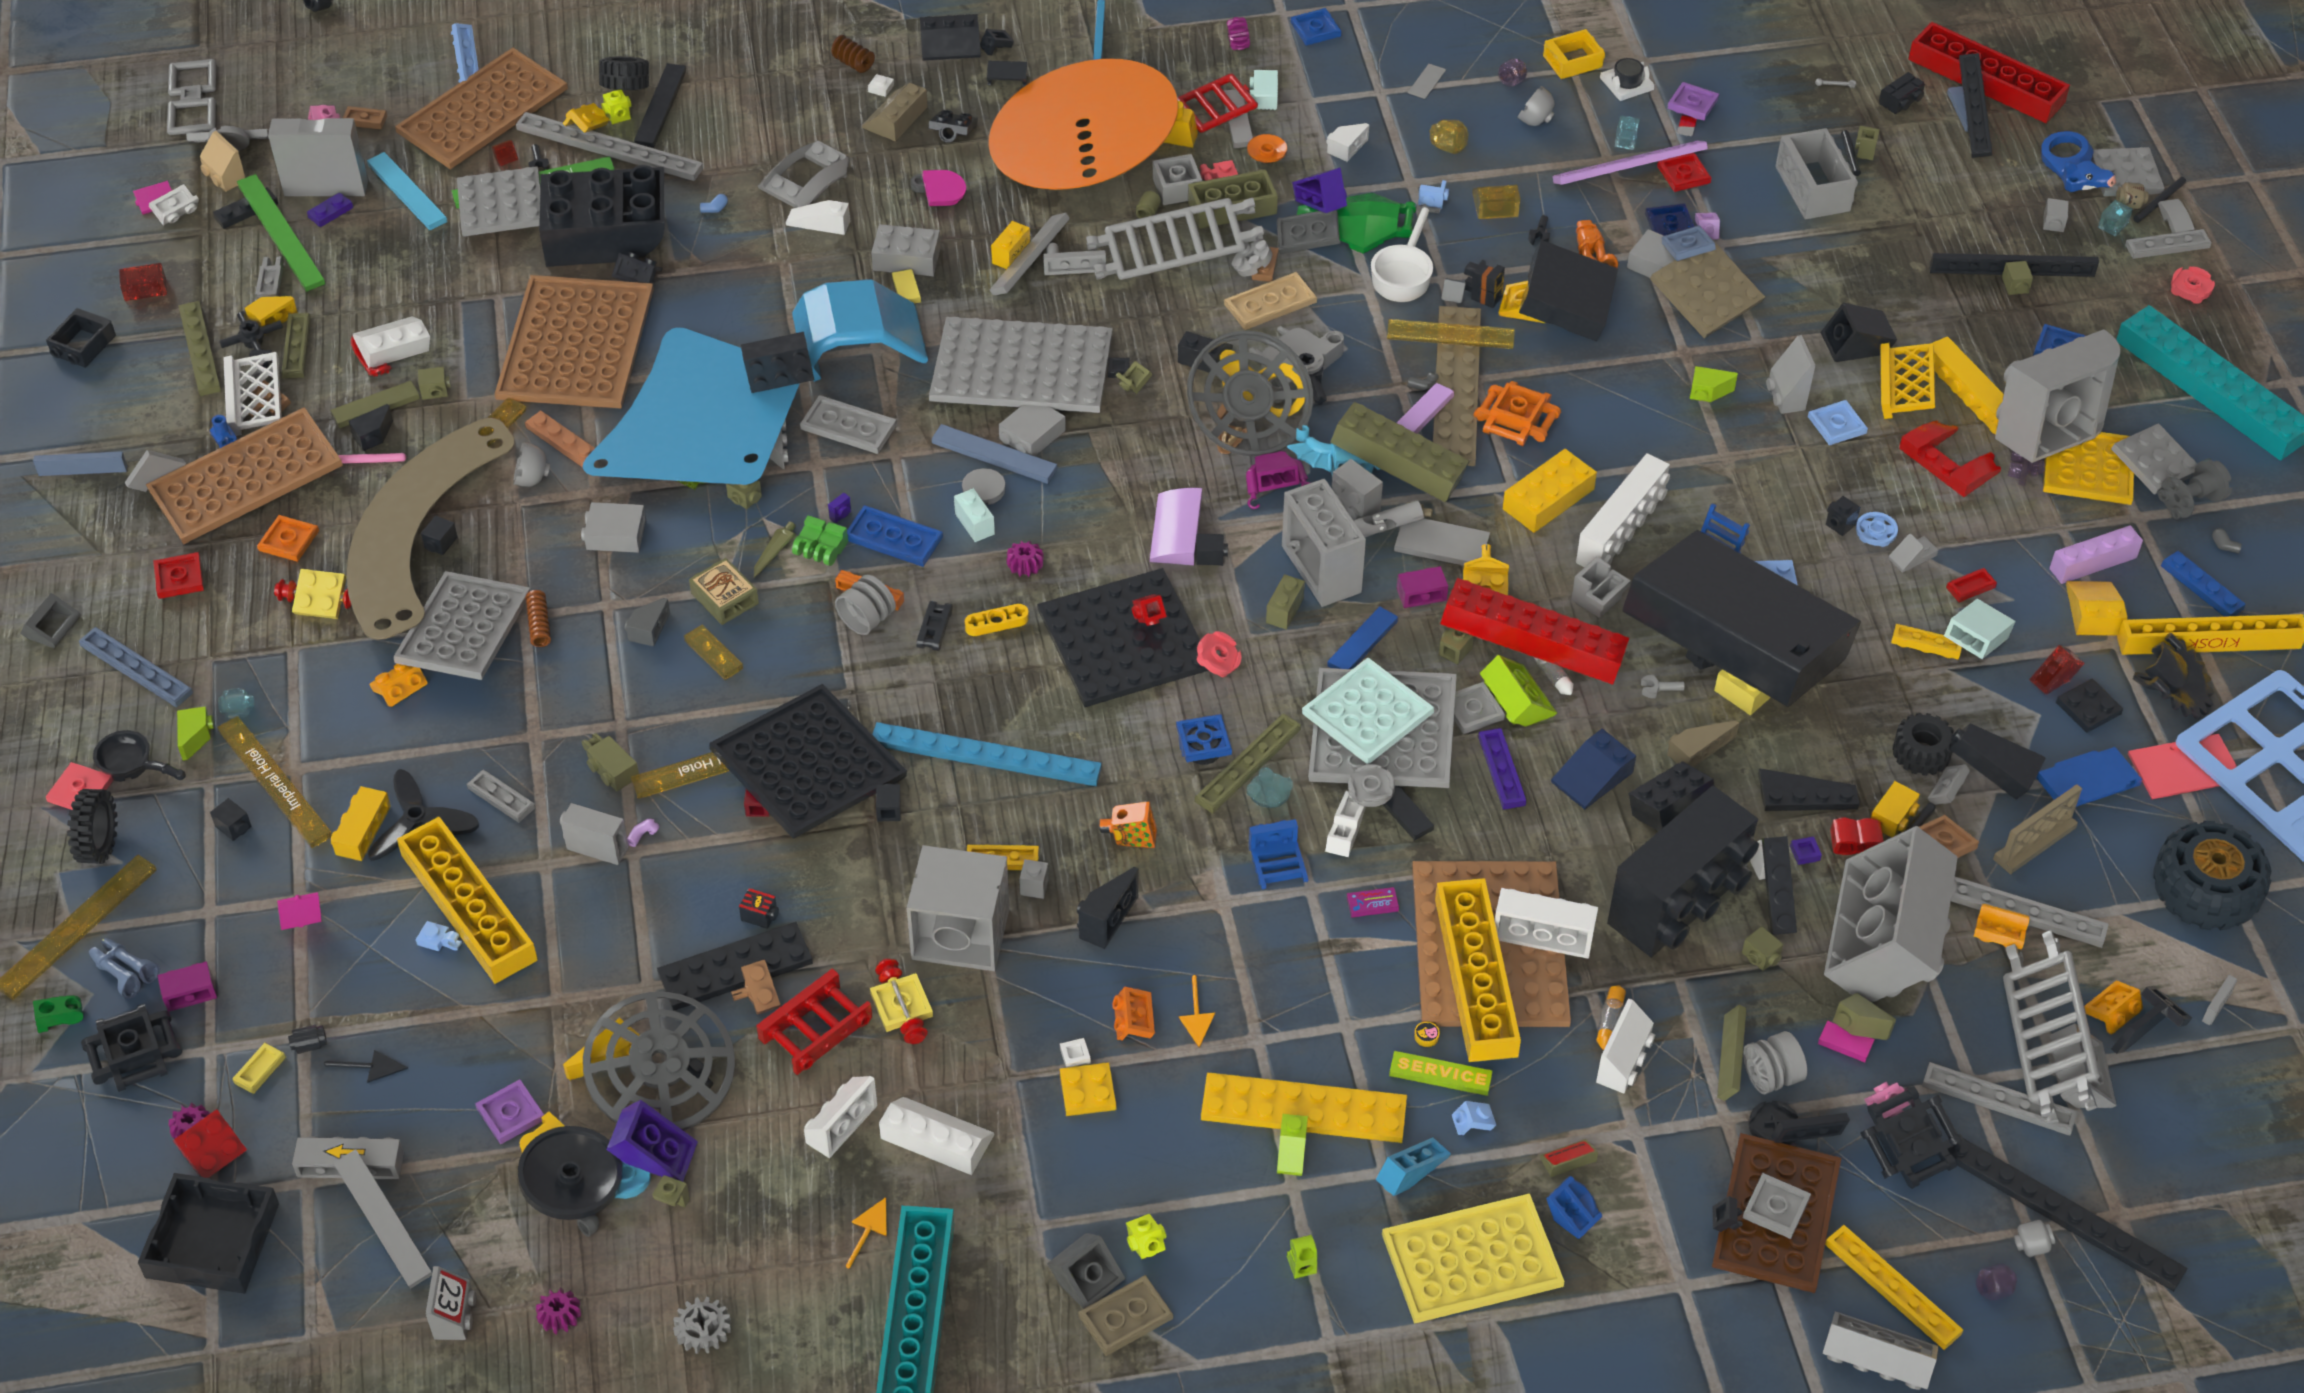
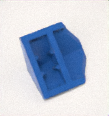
M1572 1176L1566 1178L1546 1198L1554 1221L1577 1239L1581 1238L1602 1218L1594 1197L1583 1184L1574 1180Z

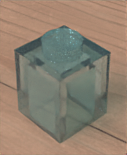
M1620 115L1615 147L1634 150L1640 119Z
M2115 200L2102 212L2098 228L2116 237L2128 225L2133 209Z

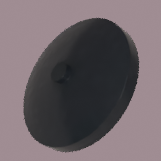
M579 1126L557 1127L541 1133L526 1146L518 1164V1184L526 1201L540 1213L563 1220L582 1219L600 1212L613 1201L621 1186L622 1161L606 1150L610 1141L602 1134Z

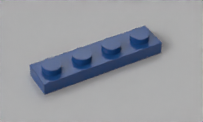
M2176 551L2163 560L2162 568L2224 617L2235 616L2244 610L2246 604L2181 552Z

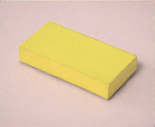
M912 269L893 272L892 279L897 294L914 304L920 303L921 297Z
M264 1043L233 1077L234 1084L254 1094L286 1058L285 1054Z

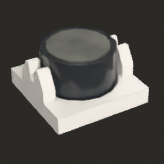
M1633 58L1620 59L1616 62L1613 69L1601 72L1600 79L1619 101L1654 90V84L1649 79L1648 66L1644 67V62Z

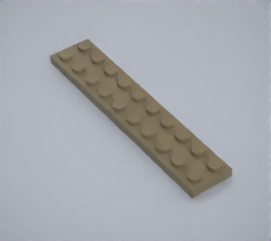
M1439 306L1436 373L1439 375L1436 383L1453 390L1454 397L1434 416L1433 442L1469 460L1468 466H1475L1477 418L1474 417V412L1478 407L1481 309Z

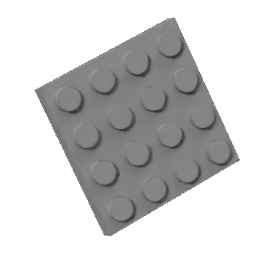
M538 166L457 178L463 237L539 226L540 179Z

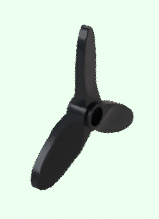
M399 769L394 774L393 782L397 800L404 812L403 816L377 839L370 848L368 856L371 861L381 859L399 847L397 838L437 817L442 819L453 835L472 833L479 828V822L474 815L461 810L445 807L425 808L415 780L407 771Z

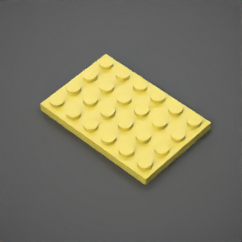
M1530 1194L1382 1229L1384 1242L1414 1324L1564 1287L1565 1281Z

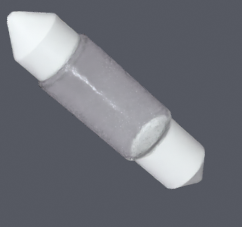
M1534 657L1537 665L1552 685L1561 694L1572 695L1573 683L1565 670L1559 665Z

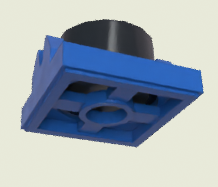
M1222 714L1176 721L1179 747L1182 750V757H1185L1186 762L1193 761L1200 765H1208L1214 763L1219 757L1232 755V748Z

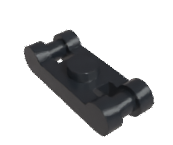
M936 601L929 602L918 634L917 648L931 647L932 650L940 651L949 617L952 615L953 604L945 603V605H940ZM927 635L934 636V638H927Z

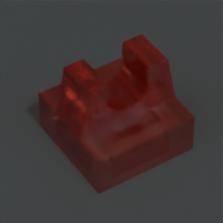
M512 140L492 146L498 166L519 160Z

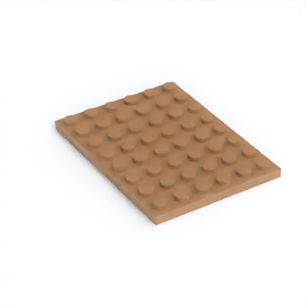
M530 275L495 390V399L622 409L654 291L653 284Z
M1413 861L1412 873L1421 1022H1432L1437 1027H1461L1435 902L1437 883L1485 878L1495 921L1501 888L1515 889L1520 892L1540 894L1545 897L1559 899L1556 862ZM1499 941L1518 1027H1570L1571 1018L1565 954Z

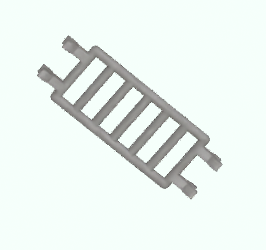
M1225 198L1107 226L1105 228V235L1086 237L1088 251H1094L1099 247L1109 245L1113 258V263L1094 265L1096 280L1116 273L1120 280L1244 251L1245 243L1264 240L1262 226L1241 232L1236 215L1243 213H1255L1254 199L1249 198L1241 203L1232 204L1230 198ZM1223 207L1226 209L1236 245L1224 247L1213 211ZM1206 213L1216 246L1215 250L1204 252L1193 214ZM1184 216L1186 217L1196 254L1185 257L1174 223V219ZM1166 221L1177 259L1164 261L1154 227L1155 223ZM1146 226L1156 260L1155 264L1144 266L1134 228ZM1125 230L1136 264V268L1126 271L1124 270L1114 233Z
M2052 930L2042 933L2049 957L2030 965L2024 966L2023 953L2018 952L2015 944L2006 947L2012 971L2003 976L2027 1096L2032 1103L2040 1101L2041 1115L2043 1118L2047 1117L2049 1125L2059 1122L2052 1096L2078 1087L2079 1102L2085 1104L2087 1111L2096 1109L2097 1104L2092 1094L2090 1082L2096 1081L2100 1077L2073 956L2070 951L2060 952V941L2058 938H2054ZM2064 962L2066 972L2017 991L2015 990V980ZM2068 982L2070 992L2028 1008L2019 1009L2018 1000ZM2073 1001L2075 1012L2024 1030L2022 1020ZM2077 1022L2079 1032L2028 1050L2026 1040ZM2082 1041L2084 1052L2032 1070L2031 1060ZM2084 1062L2087 1063L2088 1073L2037 1091L2035 1080Z

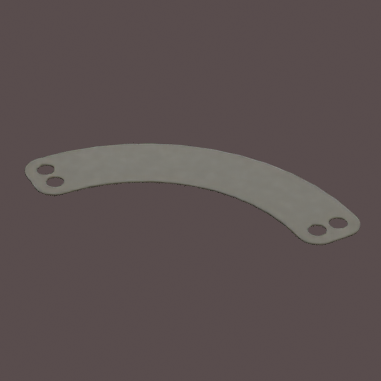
M495 418L480 419L433 443L399 469L375 495L363 513L351 542L346 575L348 595L354 614L363 632L368 637L378 640L387 639L417 626L423 620L425 611L415 593L410 572V558L414 538L429 510L455 483L482 465L512 450L515 444L514 437L502 421ZM483 427H492L494 429V432L489 436H480L478 434L479 430ZM493 439L503 441L502 446L495 449L489 448L487 443ZM401 610H410L413 613L411 618L404 621L398 620L396 614ZM381 619H389L392 622L390 627L384 630L375 628V623Z

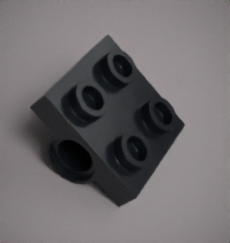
M942 110L929 121V129L939 130V136L944 142H952L960 134L968 135L977 126L978 118L972 117L968 113L958 115L953 114V111ZM947 128H951L954 135H950L947 132Z

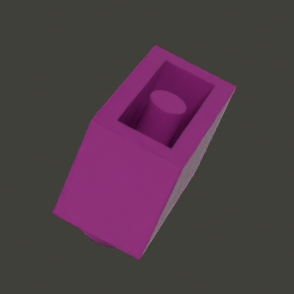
M1441 566L1398 574L1396 589L1404 608L1447 601L1448 583Z
M207 961L157 975L162 999L169 1012L217 998Z

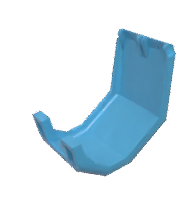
M872 279L824 283L804 292L792 312L796 333L804 332L814 382L822 379L817 362L822 353L837 346L881 342L918 362H928L915 304Z

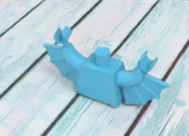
M1306 425L1302 426V430L1296 428V439L1303 443L1287 446L1288 449L1297 455L1298 460L1309 463L1312 468L1325 469L1331 472V475H1333V471L1350 459L1357 462L1371 474L1374 465L1332 443H1322L1313 437H1309V427Z

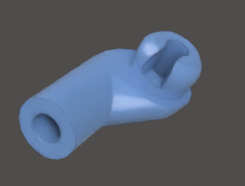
M718 194L710 203H700V212H720L728 203L727 196Z

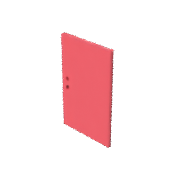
M2219 734L2209 735L2199 742L2227 769L2232 770L2237 767ZM2176 742L2128 751V756L2137 773L2142 778V782L2152 800L2220 786L2177 747Z

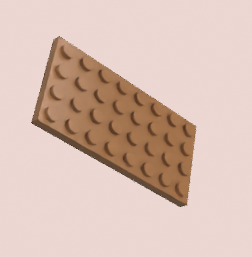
M511 48L469 76L466 81L460 82L395 126L396 133L451 170L515 126L525 112L534 113L568 89L567 83L515 48Z
M304 407L146 484L181 542L186 544L343 466V463Z

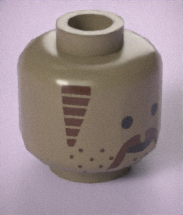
M2125 182L2117 189L2116 202L2119 203L2121 208L2139 210L2143 203L2146 204L2148 201V192L2145 191L2144 185L2140 183Z

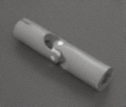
M1416 500L1353 521L1363 536L1368 537L1422 520L1424 516L1419 501Z

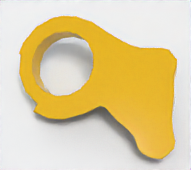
M1225 350L1221 353L1220 360L1236 352ZM1239 360L1228 363L1222 369L1231 377L1240 371ZM1282 363L1279 368L1285 377L1292 380L1297 389H1303L1300 376L1292 371L1293 365ZM1248 366V370L1254 371L1250 366ZM1267 367L1258 371V373L1262 374ZM1273 373V374L1269 377L1268 381H1270L1271 379H1273V378H1275V377H1277V376ZM1243 392V397L1245 400H1253V396L1250 392ZM1304 397L1297 398L1293 405H1291L1288 417L1299 411L1305 402ZM1271 407L1269 411L1280 418L1283 409Z

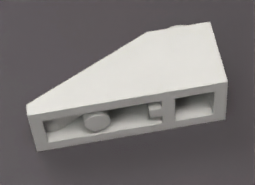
M827 200L793 208L787 218L786 225L845 235L850 223L849 203Z

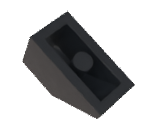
M385 404L348 422L353 438L361 449L366 451L384 442L393 419L390 406Z

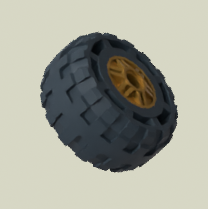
M2204 820L2200 824L2197 822L2186 824V826L2181 827V829L2167 837L2159 851L2153 870L2155 889L2160 900L2165 901L2167 910L2173 915L2177 914L2182 918L2181 921L2189 925L2191 923L2199 925L2200 929L2211 930V928H2218L2219 930L2230 929L2235 925L2244 924L2255 913H2258L2270 888L2272 870L2259 842H2254L2251 839V835L2244 830L2239 831L2233 828L2234 825L2225 822L2218 824L2214 820Z

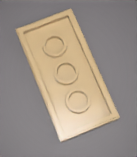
M1297 272L1224 299V305L1244 330L1317 303L1316 295Z

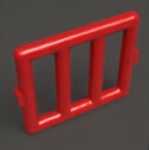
M1232 73L1177 97L1178 101L1183 103V108L1190 109V107L1185 102L1196 98L1213 119L1203 124L1194 114L1197 130L1200 133L1258 107V103L1251 96L1247 85H1242ZM1230 82L1248 104L1237 108L1220 86ZM1213 90L1230 112L1220 116L1203 94Z

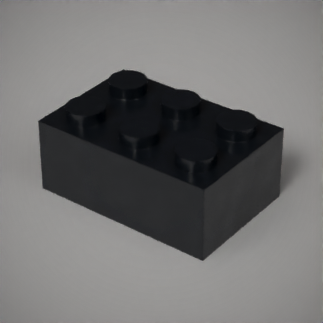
M804 332L741 344L751 393L814 380Z
M1681 761L1629 793L1632 816L1660 831L1713 786L1714 779Z

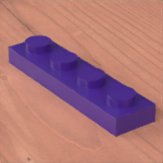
M1502 729L1480 731L1478 738L1502 809L1526 806V798Z

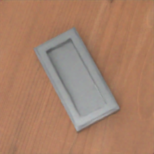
M2228 975L2207 1008L2202 1022L2212 1025L2232 994L2237 978Z

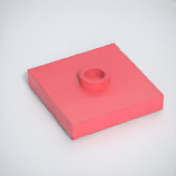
M71 762L46 795L47 802L73 810L71 804L72 801H75L74 797L78 794V791L82 789L107 790L113 782V778L111 775H106L103 772Z

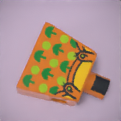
M1150 802L1115 806L1112 819H1100V832L1113 833L1116 844L1120 846L1155 848L1157 827Z

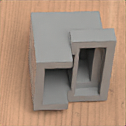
M1596 557L1575 576L1571 600L1598 618H1601L1622 598V593L1630 587L1631 580L1614 569L1611 570V565Z

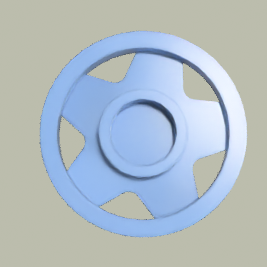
M1869 512L1863 514L1858 519L1856 533L1863 543L1885 547L1896 539L1898 526L1893 518L1884 513Z

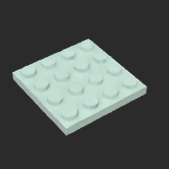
M1366 658L1302 708L1303 715L1366 764H1370L1434 713L1432 705L1370 658Z

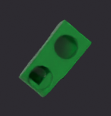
M59 996L33 1001L38 1033L47 1032L48 1027L79 1023L84 1017L82 1000L78 996Z

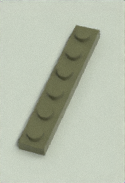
M195 301L178 305L199 395L204 396L221 392L200 302Z

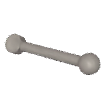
M1818 78L1815 81L1817 86L1825 84L1849 86L1850 88L1856 87V81L1854 80L1842 82L1825 81Z

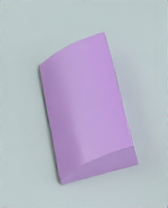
M1181 488L1158 494L1150 562L1194 565L1202 488Z

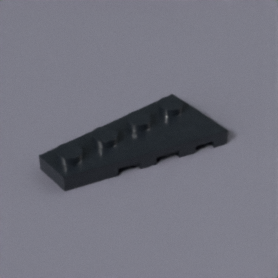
M1759 768L1758 777L1764 811L1858 810L1860 803L1856 785Z

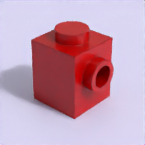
M1152 594L1133 600L1132 613L1134 618L1138 619V622L1146 623L1147 626L1159 623V619L1167 617L1161 595Z

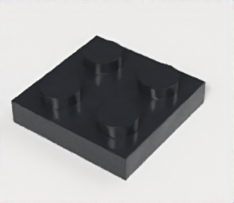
M2093 678L2058 696L2056 704L2086 733L2116 718L2123 711V708Z

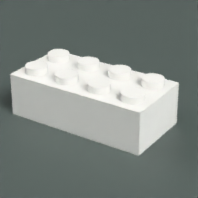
M1501 888L1495 915L1498 939L1502 942L1589 959L1598 907L1586 903L1581 904L1564 899L1545 897L1540 894L1520 892L1515 889Z

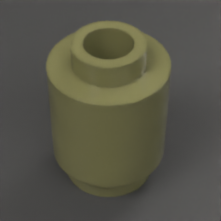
M1153 191L1143 193L1136 206V215L1139 219L1156 214L1161 204V198L1157 193Z

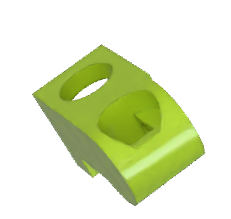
M1312 1235L1290 1239L1291 1250L1287 1251V1259L1294 1279L1316 1274L1317 1249ZM1310 1265V1267L1300 1270L1302 1267Z

